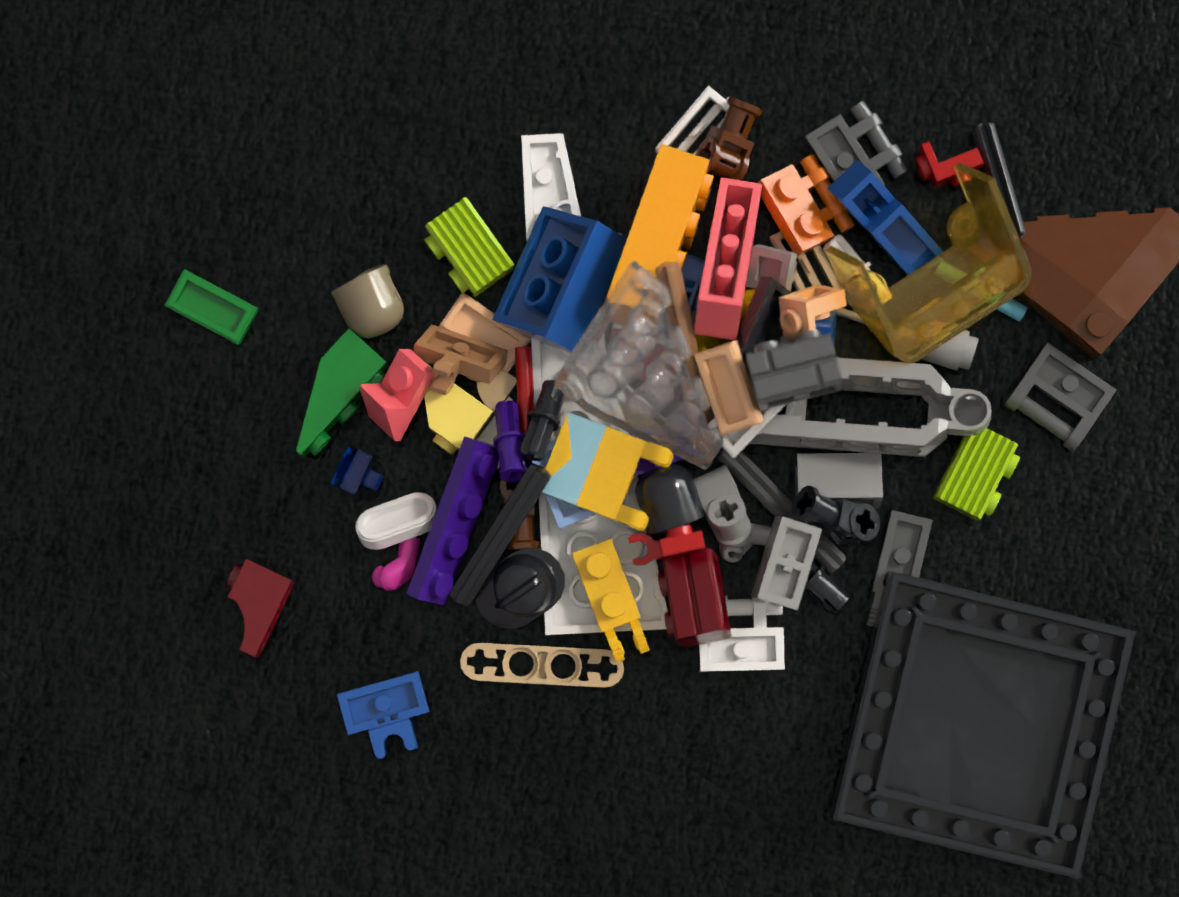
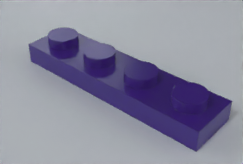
M464 436L406 593L407 595L418 600L445 606L449 593L453 588L463 555L467 550L477 517L482 509L491 479L497 468L499 453L493 444Z

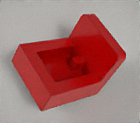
M929 141L920 145L918 149L919 156L915 158V164L922 180L929 179L933 189L952 182L953 187L971 182L977 178L975 172L979 171L983 165L978 148L938 163Z

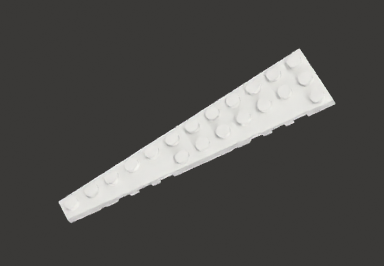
M563 133L521 135L526 242L543 206L581 216ZM601 306L579 355L549 346L531 338L534 408L544 381H556L551 394L552 397L557 392L560 383L568 388V394L558 416L560 426L558 430L553 431L550 441L557 439L567 412L629 434ZM638 476L632 479L624 499L626 503L623 505L640 510L635 493ZM541 493L539 496L541 550L549 552L556 558L565 574V588L561 599L544 613L545 635L601 633L572 553L608 539H612L641 616L638 620L642 630L666 629L664 613L668 611L665 597L662 596L659 588V571L656 560L644 566L633 565V559L642 558L647 554V546L642 542L629 544L628 538L637 533L646 534L645 530L639 531L599 514L559 530L545 494ZM629 623L613 628L615 632L632 631Z

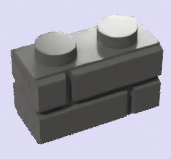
M820 330L806 331L795 336L796 342L779 346V342L776 340L767 341L753 347L754 352L746 354L760 411L844 390L830 333L821 335Z

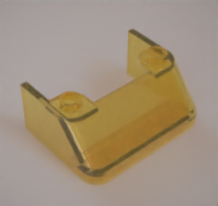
M958 163L953 168L968 202L958 207L948 219L947 234L952 247L888 288L883 277L867 270L864 262L833 246L825 249L842 289H845V297L849 305L887 351L905 363H913L922 359L1022 293L1031 280V265L995 178L962 163Z

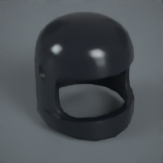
M671 464L669 467L660 466L649 470L638 479L635 493L640 510L649 517V522L645 529L646 535L649 537L664 534L668 529L676 528L705 516L693 477L683 466Z

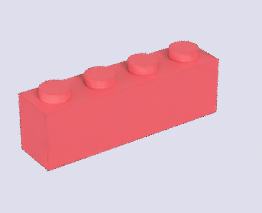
M721 178L698 297L694 334L732 340L737 338L762 190V184L728 178Z

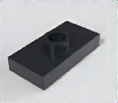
M760 277L736 338L743 361L747 365L749 364L746 354L753 353L755 345L773 340L779 342L783 332L780 324L778 297L792 292L772 277Z

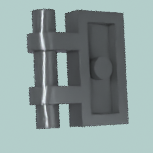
M864 101L850 109L858 122L854 126L849 128L840 114L804 138L821 166H824L830 175L832 183L856 160H859L871 170L883 185L885 183L877 172L881 168L887 167L894 179L908 172L900 158L903 155L897 144L892 145L880 127L883 124L877 113H871ZM865 135L878 153L871 159L867 157L857 141Z

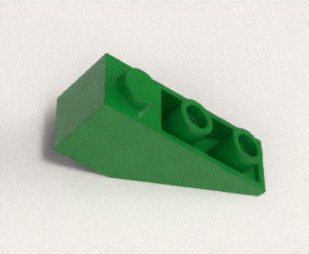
M350 328L320 359L296 449L304 458L309 452L314 456L317 455L330 441L331 437L327 434L338 421L344 425L357 412L360 406L355 402L362 396L360 385L382 383L386 375L384 371L388 368L387 362Z

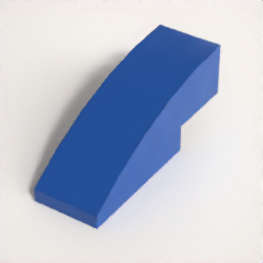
M856 160L827 188L857 223L916 285L946 257V254L908 210L893 197L873 172L859 160Z

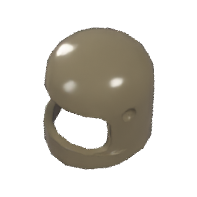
M386 264L375 266L363 272L354 280L331 292L348 328L360 338H373L385 334L397 326L403 317L404 305L389 275L390 271Z

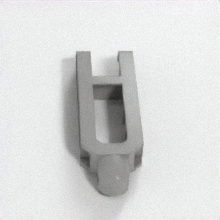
M837 358L845 391L922 396L929 404L927 425H921V429L888 427L887 422H879V426L846 424L845 419H836V423L805 421L807 399L788 403L786 415L776 414L748 444L925 457L945 441L947 435L973 436L983 432L989 426L991 420V404L987 397L979 391L950 388L931 364Z

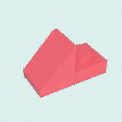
M399 349L382 383L360 385L368 416L394 441H401L436 373H433L432 368L411 349Z

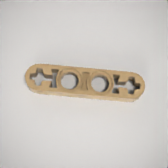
M476 643L464 650L460 660L464 674L470 679L477 681L611 687L619 682L624 672L623 661L616 663L612 651L605 649ZM481 649L484 650L486 658L498 659L496 650H506L502 662L505 675L495 676L497 667L489 666L484 667L483 674H475V668L467 663L468 657H475L476 650ZM517 652H526L533 659V670L526 676H516L510 670V658ZM559 654H567L575 661V672L569 678H558L551 671L552 660ZM580 654L590 655L587 664H599L603 656L610 657V664L617 665V673L610 674L609 681L600 680V673L587 672L589 680L580 681L579 676L582 670Z

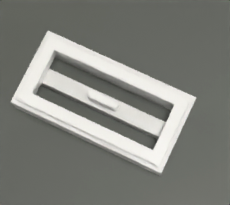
M708 85L658 144L655 151L659 152L661 144L670 146L707 101L711 99L716 104L677 148L687 152L723 109L727 112L729 107L726 102L727 100ZM723 120L718 124L717 128H720Z

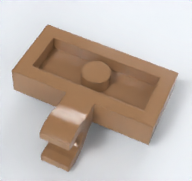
M433 324L414 344V353L424 362L433 366L432 372L438 374L436 380L431 384L430 390L443 395H447L451 391L458 374L464 375L473 381L490 384L505 366L508 350Z

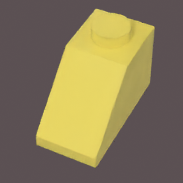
M438 374L435 375L432 383L436 380ZM455 383L447 395L431 391L429 387L424 396L429 428L436 434L432 441L451 455L460 449L464 436L477 439L494 416L491 409Z

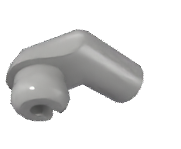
M751 523L752 536L746 544L737 548H726L721 544L719 545L722 558L727 562L735 563L740 561L742 556L753 545L766 546L772 526Z

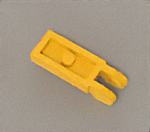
M612 539L572 553L601 633L605 632L616 663L625 660V652L613 628L623 624H630L635 646L640 650V653L650 651L638 620L641 616Z

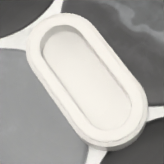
M421 492L411 493L364 511L356 521V533L360 542L365 547L373 550L384 549L429 532L437 512V506L433 498L428 494Z

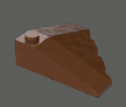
M1168 207L1154 208L1153 213L1128 214V210L1097 212L1094 214V217L1070 218L1069 215L1036 217V221L1023 222L1026 230L1024 237L1009 242L1003 239L998 220H994L967 251L1094 360L1106 350L1178 264L1179 215Z

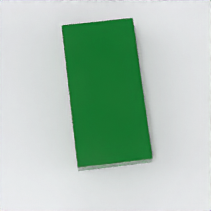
M185 269L164 305L237 345L241 344L259 310L250 303Z

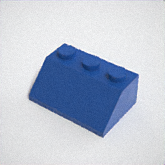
M543 206L492 320L549 346L579 355L615 275L627 238L596 220Z

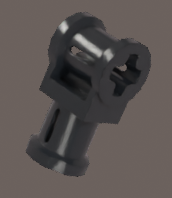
M807 485L803 487L794 498L792 504V514L796 521L816 524V527L822 529L821 533L827 535L834 544H848L853 539L863 542L869 541L878 534L880 529L878 513L871 505L865 503L856 504L847 499L832 500L821 495L818 489L813 486Z

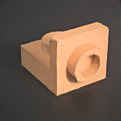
M814 285L778 297L783 336L786 339L796 341V335L816 330L815 320L830 317V311L846 306L845 289Z

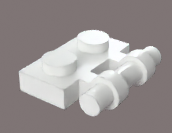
M725 595L728 617L753 616V628H731L732 637L699 644L700 672L785 669L784 627L767 628L766 615H782L783 606L754 597L752 599H728V596Z

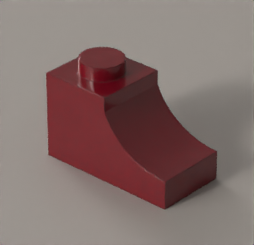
M248 559L245 560L243 566L239 564L234 566L227 580L226 587L231 588L228 597L237 602L244 618V638L240 650L254 657H260L295 581Z

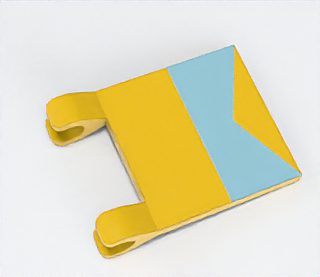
M567 412L546 465V470L551 474V479L542 493L639 531H644L649 522V517L645 512L623 505L624 499L640 458L661 467H669L673 460V453L666 447Z

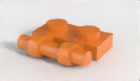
M814 154L800 161L807 176L801 178L792 164L758 182L762 184L761 198L791 250L797 253V257L828 242L835 236L828 225L829 222L834 220L841 234L855 226L847 210L827 189L831 185L829 181L830 175L824 166L821 167ZM814 188L826 206L822 210H819L809 193Z

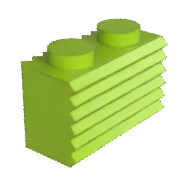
M467 197L425 225L430 236L425 238L424 241L438 260L443 256L447 258L454 268L448 274L462 294L469 289L472 295L476 297L515 269L514 263Z
M987 428L978 435L963 436L932 499L976 521L980 520L983 514L991 516L1002 495L995 491L1002 476L1009 479L1019 462L1020 456L1014 454L1018 444Z

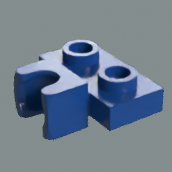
M419 671L337 694L347 734L350 735L369 730V736L377 760L387 755L386 740L391 734L399 735L408 750L418 748L410 717L430 712Z

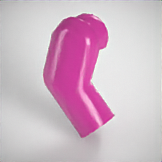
M414 537L400 542L397 558L384 567L377 566L374 569L372 580L376 587L383 588L386 591L396 590L412 579L418 562L420 538Z

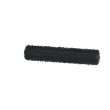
M992 122L981 123L973 128L972 134L976 148H978L983 160L982 169L1001 234L1006 242L1018 240L1024 237L1026 230L996 127Z

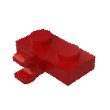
M691 525L666 530V538L659 541H654L646 534H634L628 538L629 544L636 542L644 543L647 546V554L642 558L633 559V565L644 566L656 559L704 549L705 544L702 531L692 533Z

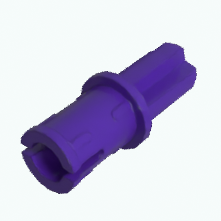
M512 400L507 402L499 401L495 405L497 435L493 439V445L499 453L501 480L505 479V482H519L526 471L524 456L519 452L525 434L520 429L518 404Z

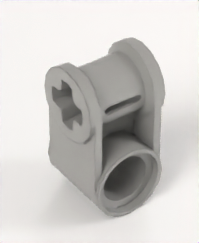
M723 465L693 479L705 518L717 541L726 548H737L746 544L751 538L753 530L746 514L744 502L727 466Z

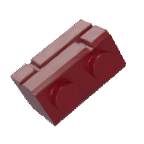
M705 548L691 551L687 554L682 553L664 557L662 559L664 571L658 572V583L662 596H668L671 611L664 613L669 637L675 636V640L683 647L732 637L718 555L712 549Z

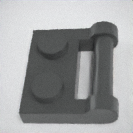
M1046 343L1018 385L1009 395L1004 406L1013 412L1016 409L1063 440L1062 446L1074 452L1106 407L1116 389L1051 344ZM1034 386L1078 416L1080 420L1074 428L1026 396L1031 388Z

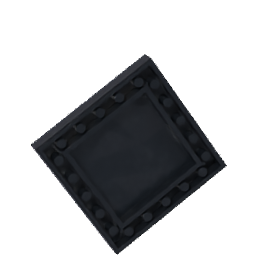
M893 571L886 572L882 596L871 635L829 818L1079 879L1136 631Z

